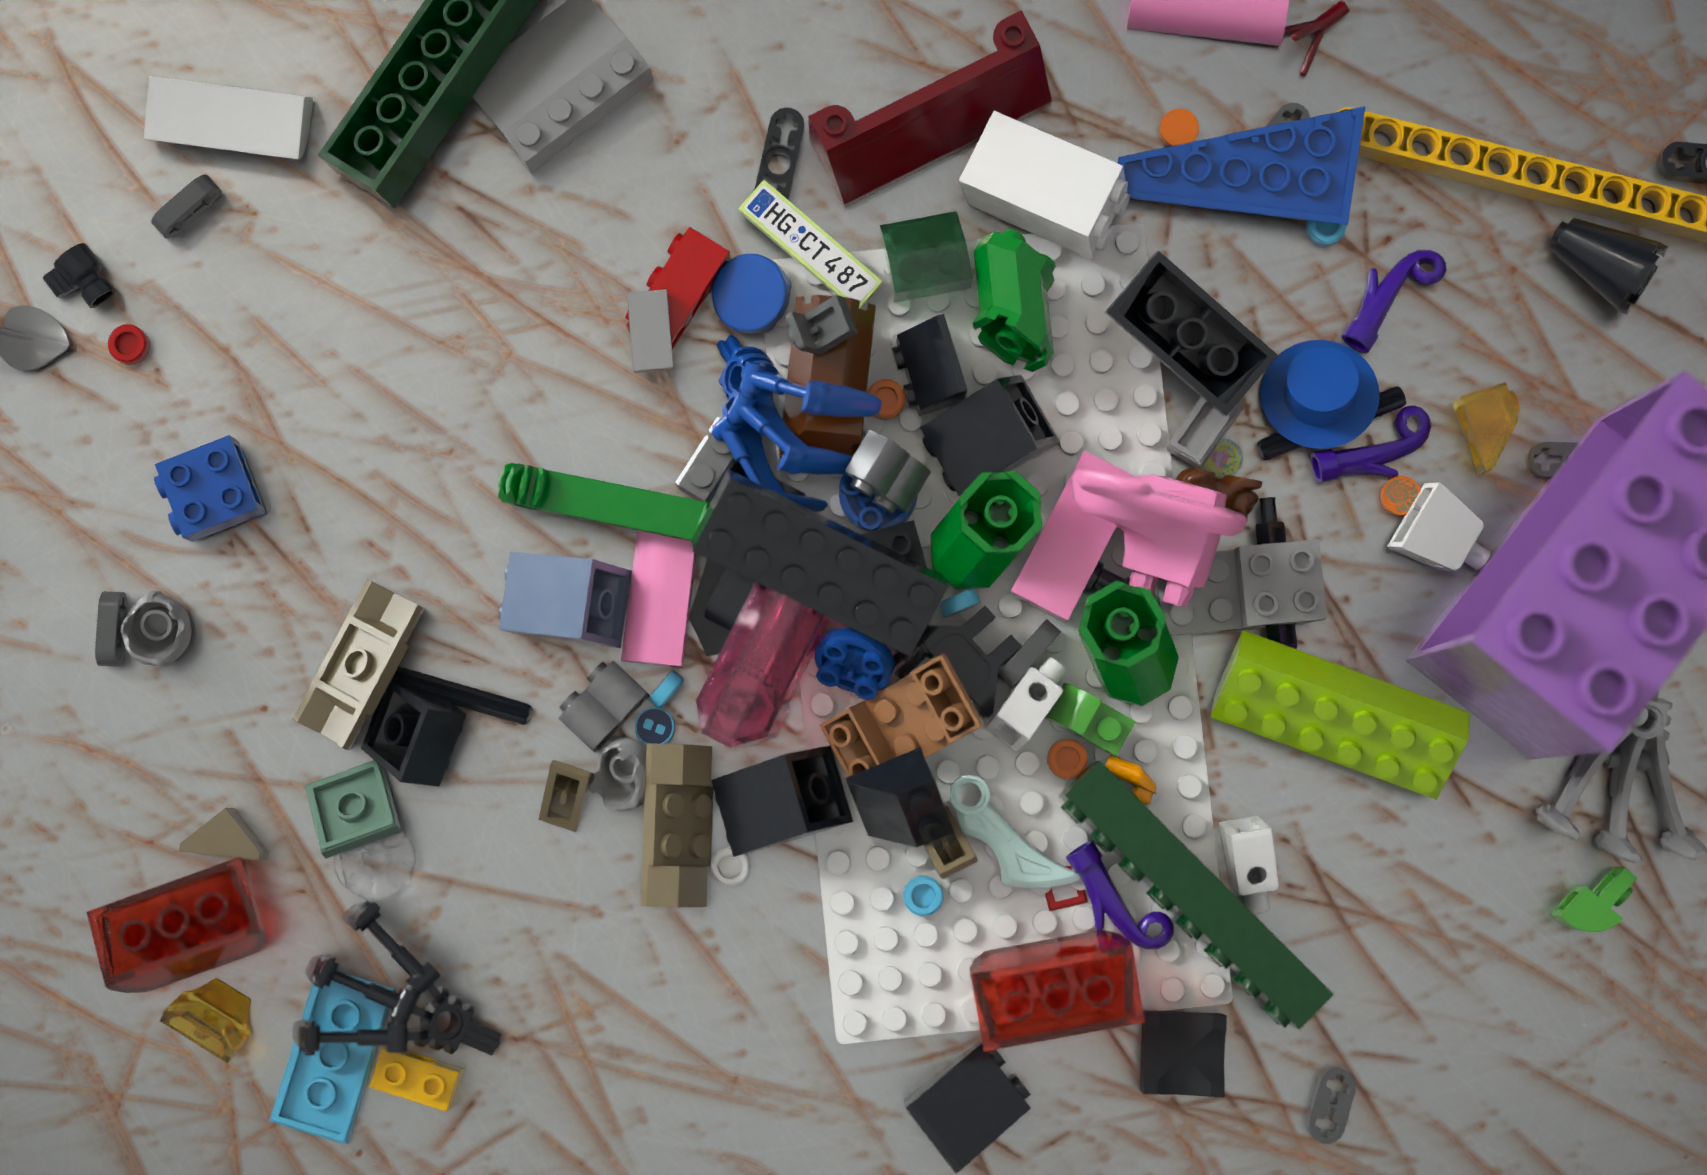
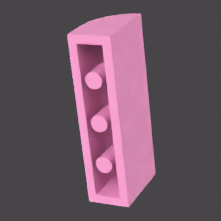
M1130 0L1127 29L1281 46L1289 0Z
M1085 450L1074 470L1076 468L1115 476H1134ZM1071 476L1011 590L1022 601L1063 623L1069 620L1117 527L1115 524L1096 515L1083 512L1073 499Z
M637 530L621 661L684 668L697 553L692 551L691 541Z

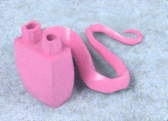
M1077 468L1071 474L1073 499L1083 512L1105 519L1124 531L1125 553L1122 567L1132 569L1129 585L1150 589L1154 596L1158 578L1168 580L1162 601L1176 606L1187 607L1194 589L1205 588L1221 535L1233 537L1241 532L1248 522L1243 514L1225 509L1227 494L1154 474L1115 476Z

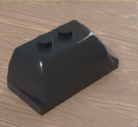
M1156 251L1104 312L1223 416L1229 414L1278 356L1160 251Z

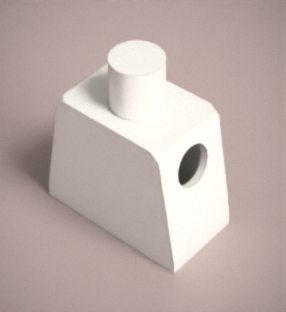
M1440 482L1423 484L1420 493L1387 546L1389 549L1421 563L1449 572H1457L1463 562L1475 570H1480L1490 557V550L1476 542L1484 528L1483 521Z
M1050 657L1046 658L1038 670L1030 667L985 729L1017 752L1031 738L1064 690L1057 684L1066 673V668ZM1029 693L1033 694L1038 701L1032 699Z
M1258 816L1218 822L1230 886L1239 896H1244L1245 906L1253 914L1269 911L1270 906L1267 892L1279 889L1271 827ZM1256 867L1251 874H1248L1250 869Z

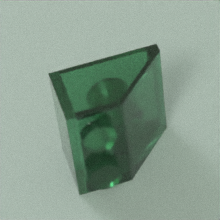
M957 211L880 225L894 303L971 288L973 275L966 240Z

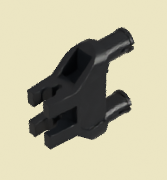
M984 606L962 626H927L911 657L900 651L893 655L895 667L903 660L906 661L894 674L901 680L925 658L934 659L945 653L979 716L983 719L985 717L989 718L994 711L998 668L1022 646L1011 634L988 656L974 642L973 638L996 618Z

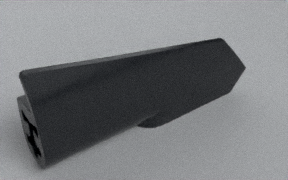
M737 463L734 472L749 479L741 463ZM776 479L785 493L806 495L802 491ZM708 558L689 620L702 644L706 656L709 657L733 651L766 586Z

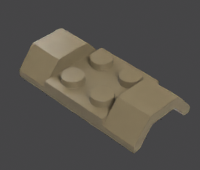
M366 579L293 720L338 743L339 747L351 750L368 715L372 717L409 645L405 643L409 640L425 608Z
M647 743L641 906L707 907V866L711 864L713 787H710L712 746Z

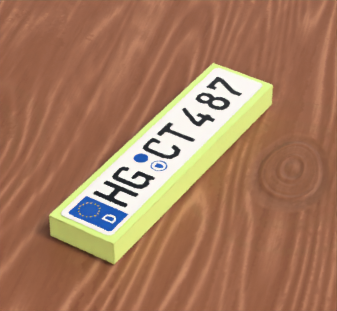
M763 180L738 208V211L835 295L860 300L859 309L863 307L882 285L883 281L767 181Z

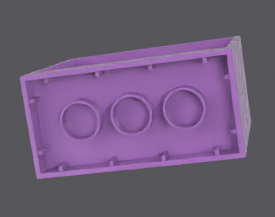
M1685 371L1614 408L1593 422L1578 441L1579 443L1556 473L1548 479L1490 553L1486 564L1474 573L1406 660V662L1530 760L1611 752L1707 629V388Z

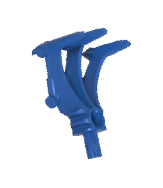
M728 335L726 341L719 340L717 347L727 364L718 381L728 397V402L722 408L723 417L712 426L713 436L719 441L726 442L737 463H741L749 480L814 512L823 511L828 506L824 500L785 493L768 464L761 435L767 436L785 452L776 469L786 471L788 474H847L845 469L853 456L832 450L809 447L804 444L780 417L774 404L773 392L777 394L787 393L804 398L801 409L803 412L813 415L838 417H869L878 414L881 400L873 394L822 381H808L807 386L798 384L781 376L772 360L763 350L755 347H742L733 335Z

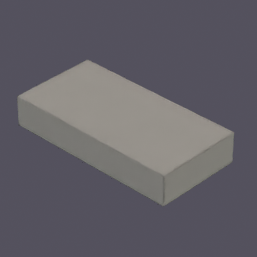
M667 289L627 293L634 373L674 370Z
M1201 397L1168 443L1167 451L1201 470L1243 410V403L1239 401L1227 416H1223Z

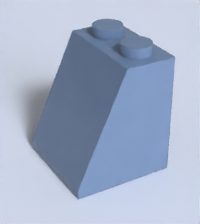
M510 551L509 563L505 569L506 584L504 598L499 609V630L518 635L621 648L632 570L594 559Z

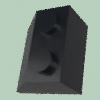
M944 314L932 317L897 334V346L891 348L897 370L905 369L909 384L903 385L909 408L916 406L918 414L921 416L954 406L966 398L968 389Z
M392 677L374 711L361 749L400 782L440 787L467 714L442 696Z
M920 748L845 778L868 836L919 847L954 832L935 779Z

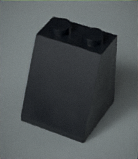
M1022 375L994 380L920 427L924 435L922 440L926 450L932 457H937L944 470L942 476L946 485L953 492L956 491L958 496H961L982 472L1002 473L1011 471L1060 443Z
M831 745L784 754L711 780L715 792V800L721 812L726 830V838L730 844L733 857L760 851L853 822Z
M980 1041L976 1042L904 1099L906 1110L956 1174L1031 1109L1025 1100L1031 1095L1017 1076L1009 1080L1000 1068L1006 1063L992 1044L985 1048Z

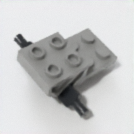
M1276 497L1260 498L1262 523H1258L1255 526L1257 545L1239 546L1235 550L1216 551L1205 588L1194 589L1187 607L1176 606L1162 601L1168 580L1158 578L1156 585L1158 605L1166 616L1165 622L1170 635L1266 628L1267 639L1297 649L1295 625L1327 619L1319 539L1286 542L1284 522H1277Z

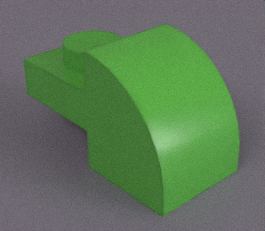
M1063 683L1061 688L1064 691L1045 719L1116 757L1136 721L1104 704L1097 697L1073 685Z
M1613 867L1593 891L1587 886L1576 885L1550 915L1557 922L1570 929L1587 932L1608 930L1623 920L1611 907L1613 905L1618 907L1629 898L1633 892L1630 886L1637 877L1625 867Z

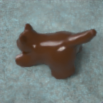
M1192 468L1181 471L1176 477V480L1227 494L1225 508L1243 514L1246 519L1259 499L1257 493L1252 490L1262 487V481L1231 475H1226L1219 479L1215 472Z

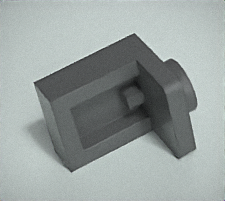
M834 295L805 314L792 311L786 315L790 327L788 331L790 340L796 348L807 353L820 356L858 333L845 298L842 296Z

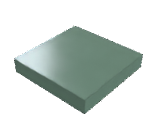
M375 760L305 785L320 851L325 859L401 831L386 771Z

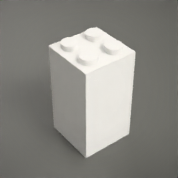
M993 111L959 179L967 205L1090 259H1094L1098 249L1102 251L1106 249L1113 233V229L1109 227L1115 215L1121 216L1124 213L1130 199V194L1127 193L1128 182L1125 179L1122 165L996 111Z

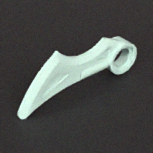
M964 775L953 782L950 787L949 796L950 802L956 810L959 826L963 834L982 840L994 851L1000 865L1001 884L1024 888H1045L1065 885L1080 880L1078 873L1040 853L1007 823L989 804L990 791L984 780L978 776ZM966 783L977 785L981 791V798L974 806H965L958 798L959 789Z

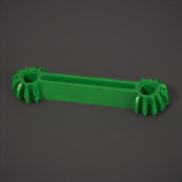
M519 463L505 465L498 483V498L509 505L687 541L692 540L711 503L550 471Z

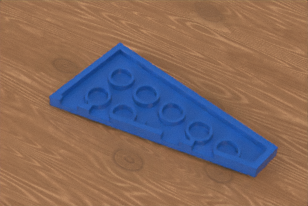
M1365 106L1118 157V164L1124 168L1125 179L1128 182L1127 193L1130 194V199L1348 225Z

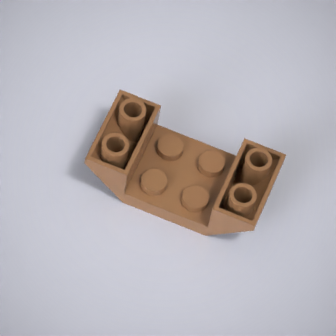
M945 653L878 692L874 699L864 700L820 724L822 731L848 777L917 748H920L924 757L927 758L984 725Z

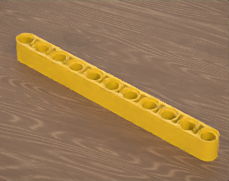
M1345 107L1339 109L1337 112L1351 110L1354 108ZM1367 111L1364 112L1359 157L1707 244V196ZM1383 132L1387 134L1391 140V145H1379L1374 138V133ZM1420 141L1424 143L1429 150V155H1418L1413 150L1412 142ZM1450 151L1461 152L1466 158V165L1455 164L1451 159ZM1489 160L1500 162L1504 168V175L1494 174L1489 168ZM1528 169L1535 170L1540 174L1542 178L1541 185L1531 183L1527 177ZM1565 179L1574 180L1580 188L1579 194H1573L1566 189ZM1604 188L1610 189L1616 194L1617 204H1612L1604 198ZM1642 198H1647L1654 203L1655 213L1645 211L1641 204ZM1680 207L1686 208L1692 213V223H1688L1681 218Z

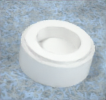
M725 847L717 851L710 864L713 878L719 884L727 887L737 886L744 882L751 868L747 854L733 857L731 847Z

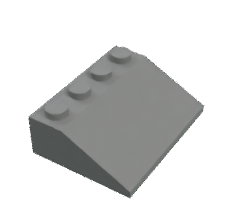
M567 0L504 49L471 98L528 171L533 173L654 80L650 66L627 37L593 0Z

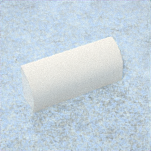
M149 76L143 139L300 159L305 152L309 138L313 98Z

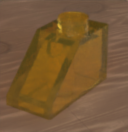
M1506 382L1460 396L1452 402L1477 476L1494 469L1519 420L1517 413H1519L1520 407L1514 391H1509Z

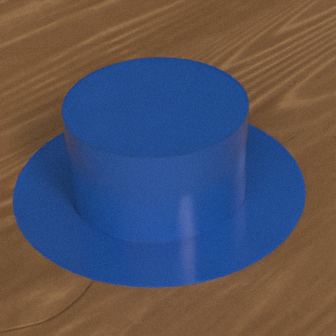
M1310 340L1285 349L1269 365L1261 384V403L1270 424L1286 439L1310 448H1333L1354 440L1371 424L1379 405V385L1369 363L1355 350L1333 341Z

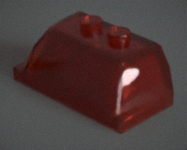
M241 857L87 911L105 988L111 991L124 993L149 992L261 951L267 943L245 860Z
M1098 930L984 951L975 958L969 968L984 1052L1145 1023L1133 946L1129 939L1119 933Z

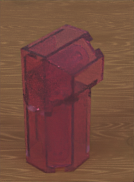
M755 581L696 699L701 733L729 748H746L756 743L776 738L790 711L789 702L831 618Z

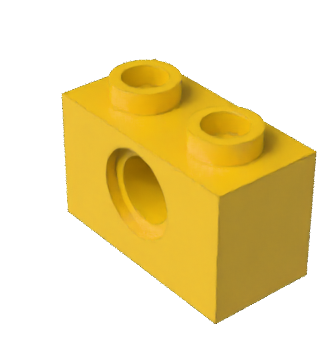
M387 1046L381 1049L369 1087L447 1112L454 1107L466 1068L410 1050L404 1053H388Z

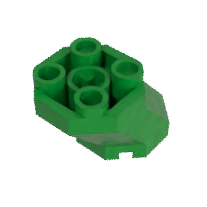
M1006 229L1003 234L994 231L982 238L974 249L980 312L972 325L975 330L981 328V332L978 335L980 343L999 359L1013 366L1017 360L1026 362L1023 369L1034 372L1045 367L1054 354L1047 292L1055 281L1053 271L1056 265L1050 257L1038 253L1027 244L1024 236L1018 231Z
M1005 471L1002 473L982 472L964 491L930 534L932 569L942 574L945 581L955 590L990 588L1042 528L1040 492L1017 471Z
M1114 581L1086 598L1078 633L1092 663L1093 672L1107 696L1124 703L1144 706L1171 690L1179 656L1165 622L1166 616L1150 589L1127 585V583Z

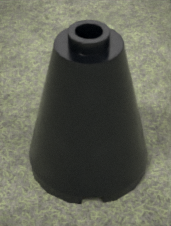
M1573 218L1569 224L1562 221L1550 240L1556 244L1553 252L1613 307L1625 315L1630 312V304L1627 302L1636 304L1658 269L1655 263L1660 256L1657 254L1664 257L1668 246L1661 242Z

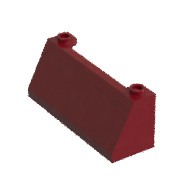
M1022 10L1004 18L996 25L993 32V42L997 51L855 121L848 109L839 105L827 106L808 116L809 141L844 208L977 143L993 111L1021 121L1051 106L1052 98L1041 47Z

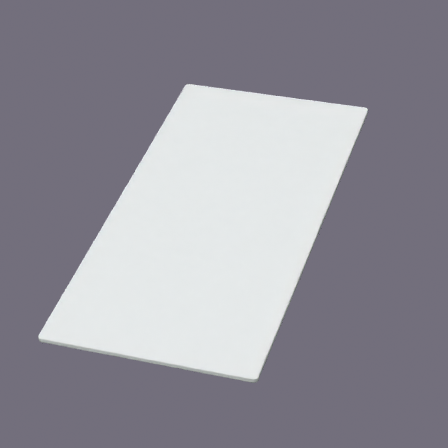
M1140 223L1110 226L1109 228L1113 229L1111 239L1104 251L1098 249L1094 259H1090L1038 235L1023 234L1027 244L1038 253L1050 257L1056 265L1053 271L1055 281L1047 292L1054 354L1045 367L1034 372L1023 369L1026 362L1017 360L1013 366L999 359L980 343L978 335L981 332V328L975 330L972 325L980 312L974 249L981 239L849 252L883 281L882 285L861 308L867 311L868 303L876 305L867 391L873 383L882 379L893 380L902 388L903 385L909 384L905 369L897 370L891 348L897 346V334L932 317L944 314L968 389L966 398L998 378L1022 375L1060 441L1059 444L1011 470L1017 471L1040 492L1042 528L990 588L975 589L981 601L980 604L944 618L939 606L940 602L967 590H955L947 583L948 588L927 626H962L981 608L986 606L996 618L977 634L973 640L988 656L1011 634L1023 646L1040 625L1048 619L1061 633L1031 667L1038 670L1047 657L1055 659L1067 670L1057 684L1058 686L1062 687L1063 683L1073 685L1136 721L1117 757L1140 765L1156 783V794L1152 795L1151 803L1145 806L1219 879L1192 635L1171 636L1179 656L1171 690L1144 706L1124 703L1107 696L1093 672L1092 663L1078 633L1086 598L1093 593L1088 595L1082 593L1069 620L1063 623L1027 604L1011 592L1084 450L1134 476L1154 474L1174 479L1171 453L1167 451L1169 435L1160 360L1104 313L1148 261L1144 226ZM793 258L773 260L790 278L792 288L789 304L784 315L771 331L765 333L767 356L772 360L779 374L786 379L791 349V340L788 334L790 327L786 315L792 311L795 312L796 297L804 296L805 304L811 303L812 295H835ZM773 392L775 407L783 420L786 393L777 394ZM905 397L904 409L897 417L891 420H881L873 415L864 417L862 441L868 431L872 430L894 441L906 450L910 456L921 462L931 471L918 494L915 509L906 522L914 520L926 565L932 569L930 534L958 501L960 496L946 485L942 476L944 470L937 457H932L926 450L922 440L924 435L920 427L951 407L919 416L916 406L909 408ZM776 445L777 462L779 464L781 459L779 458V447ZM778 470L780 481L806 494L805 496L827 502V508L816 513L859 534L868 533V531L862 530L850 522L841 508L839 485L843 474H788L786 471ZM1116 527L1099 561L1104 563L1106 570L1125 579L1131 576L1132 569L1122 567L1125 553L1124 531ZM1156 586L1155 593H1154V598L1156 599V601H1157V603H1158L1157 586ZM791 599L806 747L809 750L830 745L820 724L865 699L837 686H825L816 677L818 668L814 655L821 637L830 630L850 627ZM887 646L893 655L898 651ZM1017 651L998 668V673L1017 653ZM928 657L925 658V659H924L918 666H916L913 670H915V669L919 668L920 666L924 665L925 663L931 661L933 658H931V659H929ZM905 660L894 668L890 682L885 688L900 680L894 672L906 662ZM997 676L993 714L989 718L985 717L984 719L980 716L984 725L928 756L925 760L935 779L944 806L948 805L958 825L956 810L950 802V787L961 776H978L989 787V804L1026 842L1051 860L1063 866H1069L1070 864L1066 856L1077 847L1092 840L1089 835L1093 830L1084 821L1082 824H1076L1060 808L1065 802L1059 795L1077 777L1062 779L1054 775L1047 764L1048 751L1054 743L1060 740H1076L1084 746L1087 752L1088 762L1086 768L1092 762L1099 760L1105 765L1111 754L1083 738L1073 735L1045 718L1031 738L1017 752L985 729L1018 684L1017 682L1011 688ZM1029 693L1032 699L1038 701L1033 694ZM833 751L853 822L815 833L835 1033L839 1043L850 1044L1143 1013V1010L1166 1011L1224 1005L1232 1001L1230 967L1226 970L1213 962L1203 951L1208 945L1201 938L1198 940L1191 939L1175 923L1179 916L1172 909L1169 911L1162 910L1146 894L1150 887L1143 880L1140 882L1133 881L1117 865L1122 859L1113 850L1110 853H1105L1096 845L1102 854L1101 860L1136 924L1138 925L1139 921L1151 912H1162L1172 920L1174 934L1166 946L1150 950L1136 946L1119 931L1106 913L1104 929L1097 931L1091 901L1081 878L1073 883L1052 887L1054 899L1057 902L1078 897L1077 890H1085L1088 902L1049 911L1045 893L1051 887L1024 888L1001 884L1000 865L994 851L982 840L964 834L978 862L941 880L923 845L913 847L868 836L845 780L848 776ZM1119 779L1132 792L1135 786ZM966 783L959 789L958 798L963 805L974 806L981 798V791L977 785ZM918 876H929L935 879L943 890L944 897L941 907L937 912L929 916L913 914L904 903L903 892L905 886L911 879ZM1151 923L1146 935L1152 937L1159 935L1162 932V925Z

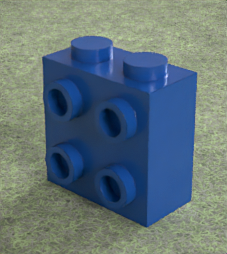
M230 435L155 464L159 474L154 477L155 485L160 496L163 499L168 498L173 511L168 513L171 527L177 536L181 534L182 538L186 540L196 541L266 513L239 441Z

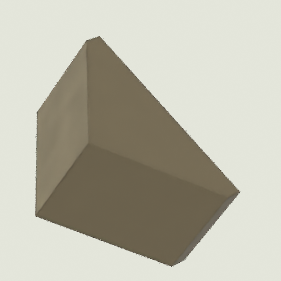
M552 760L538 820L576 832L590 794L588 786L592 782L594 773Z
M948 805L945 806L954 832L923 845L941 880L978 862Z
M224 808L182 841L179 847L180 852L251 860L268 859L267 849L235 808Z

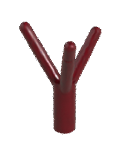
M1338 1L1315 20L1285 27L1284 35L1294 33L1292 35L1293 41H1298L1315 32L1300 70L1301 76L1307 75L1324 32L1349 13V8L1345 2Z

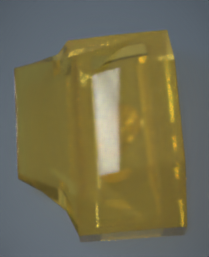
M214 978L195 990L184 991L164 1010L160 1022L224 1062L229 1063L250 1037L248 1016L251 999L218 978Z

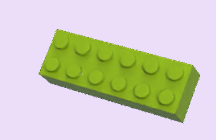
M1245 630L1242 631L1215 690L1210 715L1211 718L1436 800L1469 741L1470 712Z

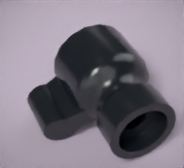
M86 243L75 245L62 253L55 260L54 268L43 276V280L57 298L68 295L80 288L82 290L81 296L90 308L102 305L116 292L110 281L100 276L101 263Z

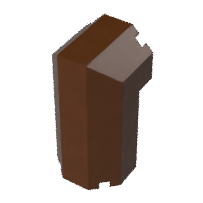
M812 295V300L809 304H805L804 296L796 297L795 312L805 314L833 296ZM844 297L858 333L820 356L800 351L791 341L787 379L807 386L808 381H822L867 393L876 305L868 303L866 311L859 309L860 300ZM785 394L783 421L804 444L809 447L827 449L854 456L862 443L864 417L813 415L801 411L804 398ZM779 448V458L781 459L785 452Z

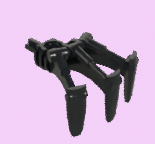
M367 900L364 903L352 905L343 914V920L355 931L359 929L363 932L368 929L388 950L391 957L410 976L406 980L408 985L405 989L401 988L399 993H396L372 982L366 984L338 972L339 964L335 962L336 958L328 954L317 955L310 959L305 973L313 985L323 989L324 985L329 987L333 980L365 994V998L390 1008L389 1015L392 1016L391 1022L387 1023V1029H357V1031H320V1025H315V1021L297 1020L293 1024V1039L299 1047V1051L304 1052V1055H315V1051H320V1043H357V1046H387L388 1053L407 1052V1041H414V1044L419 1047H424L428 1044L434 1050L438 1051L443 1048L449 1054L455 1053L459 1044L462 1043L491 1056L500 1045L501 1033L470 1020L474 1012L472 1005L468 1003L462 1004L461 998L455 995L449 996L448 989L441 986L437 988L433 984L441 975L431 963L427 961L422 965L404 945L399 946L378 924L376 920L381 916L379 912L381 908L375 902L370 903ZM422 993L431 1002L424 1009L415 1006ZM447 1011L450 1015V1024L446 1030L437 1032L434 1026L435 1018L439 1013ZM412 1013L420 1016L421 1026L408 1028V1021Z

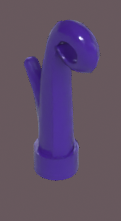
M1432 250L1412 252L1401 259L1380 284L1378 283L1376 268H1371L1368 273L1367 289L1361 309L1355 320L1351 321L1342 335L1343 341L1358 352L1369 353L1378 339L1377 332L1410 273L1419 282L1424 284L1439 282L1447 270L1444 258ZM1426 263L1432 265L1435 269L1431 272H1424L1419 265Z
M1415 405L1406 406L1399 411L1396 417V428L1403 439L1337 451L1326 449L1312 453L1311 465L1317 482L1324 483L1338 479L1340 476L1353 474L1397 477L1399 474L1397 470L1382 464L1395 461L1413 453L1429 438L1431 421L1427 412ZM1409 417L1414 418L1417 422L1416 432L1411 431L1407 426V419Z
M1093 840L1082 844L1066 856L1069 864L1075 873L1079 874L1086 887L1097 931L1104 929L1106 913L1119 931L1138 947L1146 950L1160 949L1171 941L1174 934V925L1172 920L1162 912H1151L1145 915L1138 925L1136 924L1101 860L1102 854ZM1151 923L1162 925V932L1154 937L1146 935Z

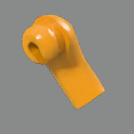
M1110 755L1105 766L1118 779L1135 786L1132 793L1144 805H1149L1152 795L1156 794L1157 791L1156 783L1140 765Z

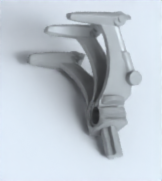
M1658 690L1645 707L1648 710L1646 722L1640 726H1635L1633 722L1611 752L1579 755L1569 773L1571 778L1556 806L1553 807L1550 804H1546L1540 808L1537 807V820L1556 833H1560L1575 841L1579 840V830L1569 818L1585 787L1604 763L1605 767L1612 768L1610 796H1612L1610 831L1602 830L1599 835L1594 836L1595 843L1598 845L1599 850L1607 851L1625 861L1641 862L1642 857L1630 844L1626 834L1630 793L1636 768H1639L1641 772L1648 771L1655 796L1660 798L1670 831L1663 832L1662 838L1658 839L1662 847L1666 848L1668 852L1672 851L1690 860L1706 858L1707 848L1695 837L1692 830L1690 831L1688 827H1684L1669 774L1668 765L1670 760L1665 747V741L1669 740L1670 732L1664 730V726H1668L1671 723L1672 717L1668 716L1667 712L1672 709L1673 704L1658 698ZM1621 743L1620 749H1615Z

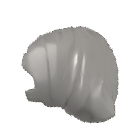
M150 591L129 609L121 624L120 632L127 652L134 660L145 665L161 666L173 662L184 653L190 643L192 628L188 613L181 604L162 594L161 591Z
M615 735L608 738L600 747L597 772L594 773L588 789L592 794L598 792L603 798L604 806L610 810L619 812L632 810L642 805L645 800L646 745L641 741L628 737H618Z

